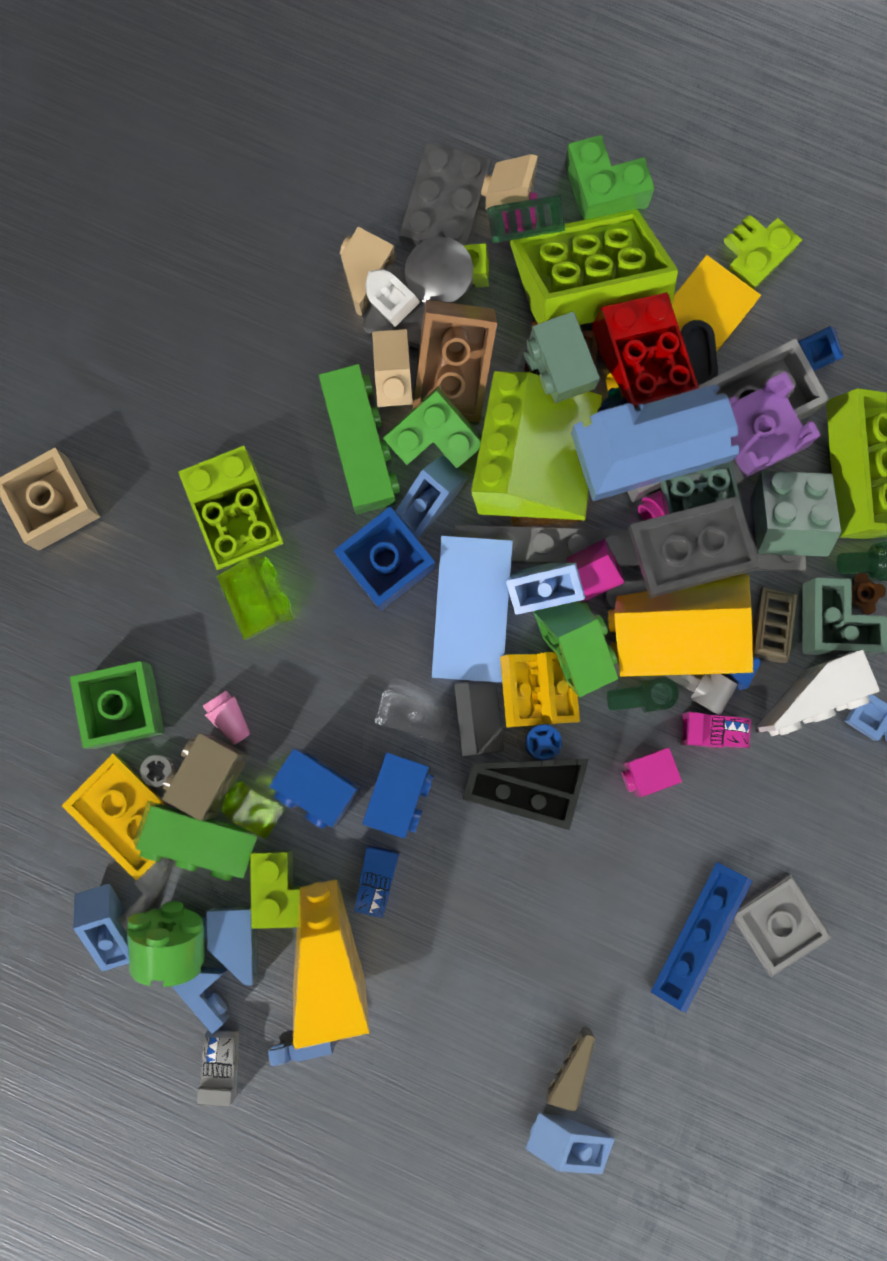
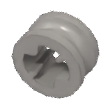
M149 756L141 764L140 776L148 786L163 787L167 777L175 769V764L167 756ZM154 762L156 765L164 763L166 766L162 770L165 775L162 780L160 777L152 779L150 776L154 772L151 767Z

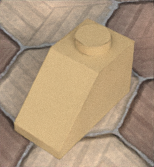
M529 154L495 163L493 174H486L481 195L486 196L485 210L495 212V209L502 210L506 207H517L521 211H527L530 192L532 193L534 188L538 156Z
M357 227L352 236L348 235L343 241L340 254L356 314L363 316L371 303L366 295L365 288L368 271L385 270L386 265L392 266L396 259L394 245Z
M407 329L372 331L377 406L412 405L413 397Z

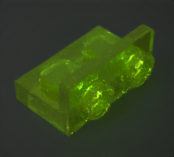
M267 557L245 559L217 576L244 640L252 639L278 624L289 623L294 620L290 601L283 594L277 580V571Z

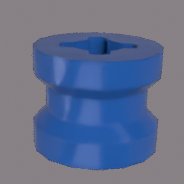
M538 725L532 728L525 738L527 753L537 760H550L554 758L562 747L560 733L550 725Z

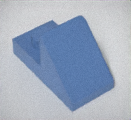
M201 967V972L197 977L172 987L211 1034H213L230 1016L226 1012L228 1007L224 1000L216 993L211 994L207 988L228 969Z

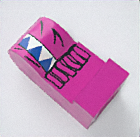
M696 712L682 714L681 745L712 748H750L751 719Z

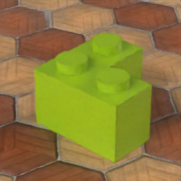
M264 850L251 853V929L297 928L300 887L308 885L294 886L293 850Z

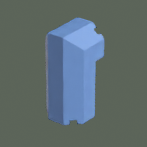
M713 384L648 404H639L636 411L633 404H625L600 411L590 416L592 424L585 428L582 421L575 424L571 435L592 502L733 461L739 454V444L731 446V437L738 435V427L728 397L724 393L716 395L720 389L718 385Z

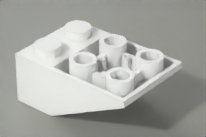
M859 650L807 668L757 725V733L769 731L771 736L785 735L801 729L800 721L802 720L804 724L813 721L819 722L835 716L834 708L837 711L847 708L850 710L870 703L868 696L880 692L864 651Z

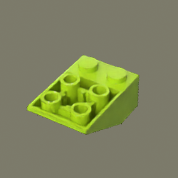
M245 446L178 472L217 570L284 544L252 457Z

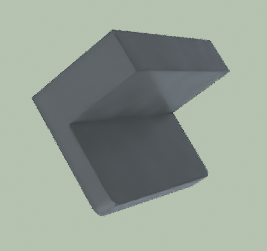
M496 682L454 684L462 756L502 752L504 750Z

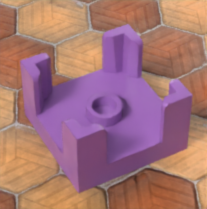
M786 371L769 379L760 390L737 400L736 396L729 399L738 427V435L731 437V446L739 444V454L734 460L744 479L808 448L821 436L812 420L802 426L791 406L787 395L794 386Z

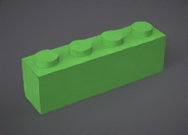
M359 364L319 374L356 515L396 505L394 494L400 493L396 473L388 474L385 461L392 459L388 444L385 440L380 441L376 428L383 427L378 407H370L368 396L373 395L374 392L369 374L362 375Z

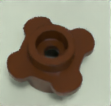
M859 573L854 576V583L851 585L852 607L860 609L865 615H870L876 611L875 605L879 598L885 596L886 588L883 584H875L869 580L867 574ZM862 591L867 592V597L862 596Z

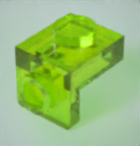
M239 781L236 787L231 788L226 794L223 802L224 807L222 808V812L230 821L266 840L285 810L281 804L253 790L242 781Z

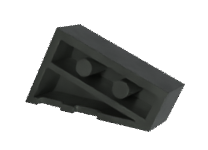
M589 759L475 763L471 765L462 799L570 830Z

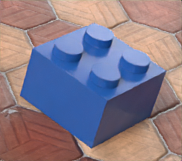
M391 507L383 511L334 550L337 558L380 612L436 569L435 561Z
M296 748L292 750L269 787L277 791L274 798L289 808L300 806L307 811L305 818L322 829L327 826L332 828L338 825L362 789L308 752Z
M386 752L362 825L404 839L409 831L415 833L423 810L417 809L420 796L428 797L434 779L433 775L428 774L430 767Z

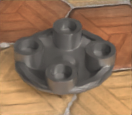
M436 236L422 241L412 250L406 261L404 275L407 287L424 304L426 299L448 303L455 302L473 285V264L470 254L461 243L450 237Z

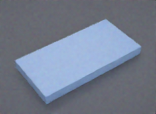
M441 536L432 678L502 683L500 656H504L509 598L506 580L510 577L513 541Z

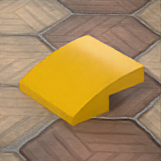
M555 652L500 656L506 728L580 722L578 695L566 683Z

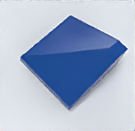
M828 326L798 341L814 372L844 358L838 335L832 326Z

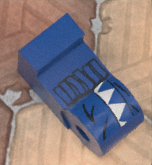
M371 845L366 847L355 913L383 919L400 852Z

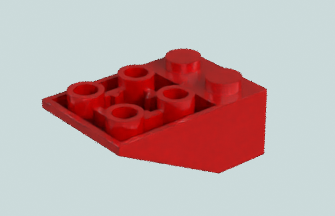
M668 292L601 307L591 326L601 357L628 404H633L634 408H637L639 404H648L699 389Z

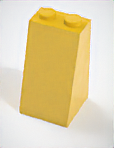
M749 574L735 575L652 598L649 597L648 591L616 596L615 610H609L608 612L609 631L616 632L617 641H613L611 647L619 663L620 677L753 673Z
M337 879L327 882H316L300 887L293 980V1045L295 1049L370 1033L365 976Z

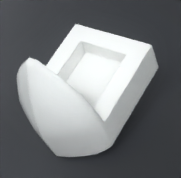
M386 270L368 271L365 284L366 295L373 306L396 327L420 301L391 272Z

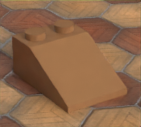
M426 299L412 409L436 387H439L468 421L480 423L497 327L495 309Z

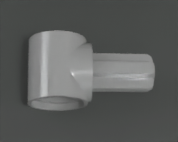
M721 674L665 675L668 679L693 692L691 696L692 701L719 716L738 684Z

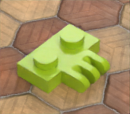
M747 215L742 220L743 225L738 224L733 229L734 234L729 233L724 238V243L738 256L730 264L728 270L754 290L802 242V239L779 218L775 219L765 228L753 216Z

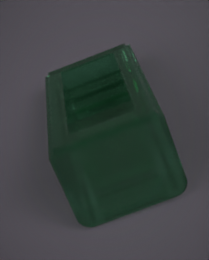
M561 195L495 205L487 209L493 244L565 231ZM544 205H549L551 226L546 227ZM532 207L535 210L537 229H532L530 208ZM516 210H520L523 231L519 232ZM504 212H506L508 232H509V233H507V234H505V227H504V220H503V213H504Z

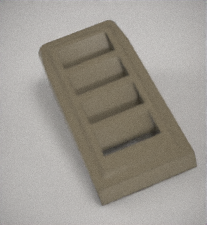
M765 587L761 588L752 632L753 657L782 664L789 662L797 604L796 594ZM769 599L786 602V608L769 606ZM767 613L784 616L783 622L766 619ZM765 626L781 629V634L765 632ZM764 639L779 642L778 648L763 645Z
M583 1027L547 1089L546 1099L548 1104L574 1112L578 1109L595 1042L591 1029Z

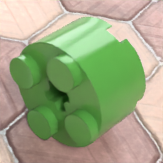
M170 901L164 903L160 909L136 913L128 918L129 972L135 981L151 986V980L163 981V987L186 983L199 975L202 963L204 964L205 951L204 923L197 913L184 909V905L181 902Z

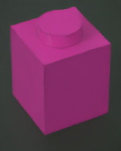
M605 539L567 557V563H576L586 597L585 601L624 583L621 567Z
M662 748L623 763L626 771L621 772L623 781L628 792L634 791L636 797H643L682 782L670 748Z

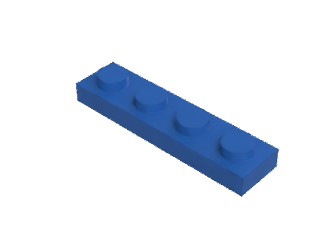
M716 862L651 990L652 994L678 1010L687 1013L753 882L751 879Z

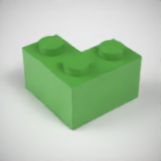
M602 135L568 144L565 167L582 220L638 209L639 211L649 207L655 188L645 157L611 166Z
M436 387L390 428L383 437L406 465L434 442L456 468L461 466L479 450L482 438L439 387Z
M576 601L533 611L543 640L556 653L566 683L579 697L618 679L614 665L618 664L616 654L612 647L606 644L604 635L608 634L607 627L599 614L594 615L585 601L582 603Z

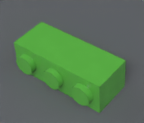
M147 801L133 843L135 849L140 850L139 855L143 858L160 862L162 857L176 860L175 865L182 869L196 871L197 867L211 870L210 875L213 877L231 881L233 876L244 878L257 836L249 829L214 819L200 821L180 809Z

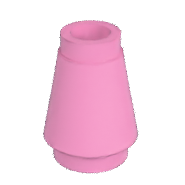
M227 690L203 705L207 712L205 716L233 745L251 734L235 695L231 697Z

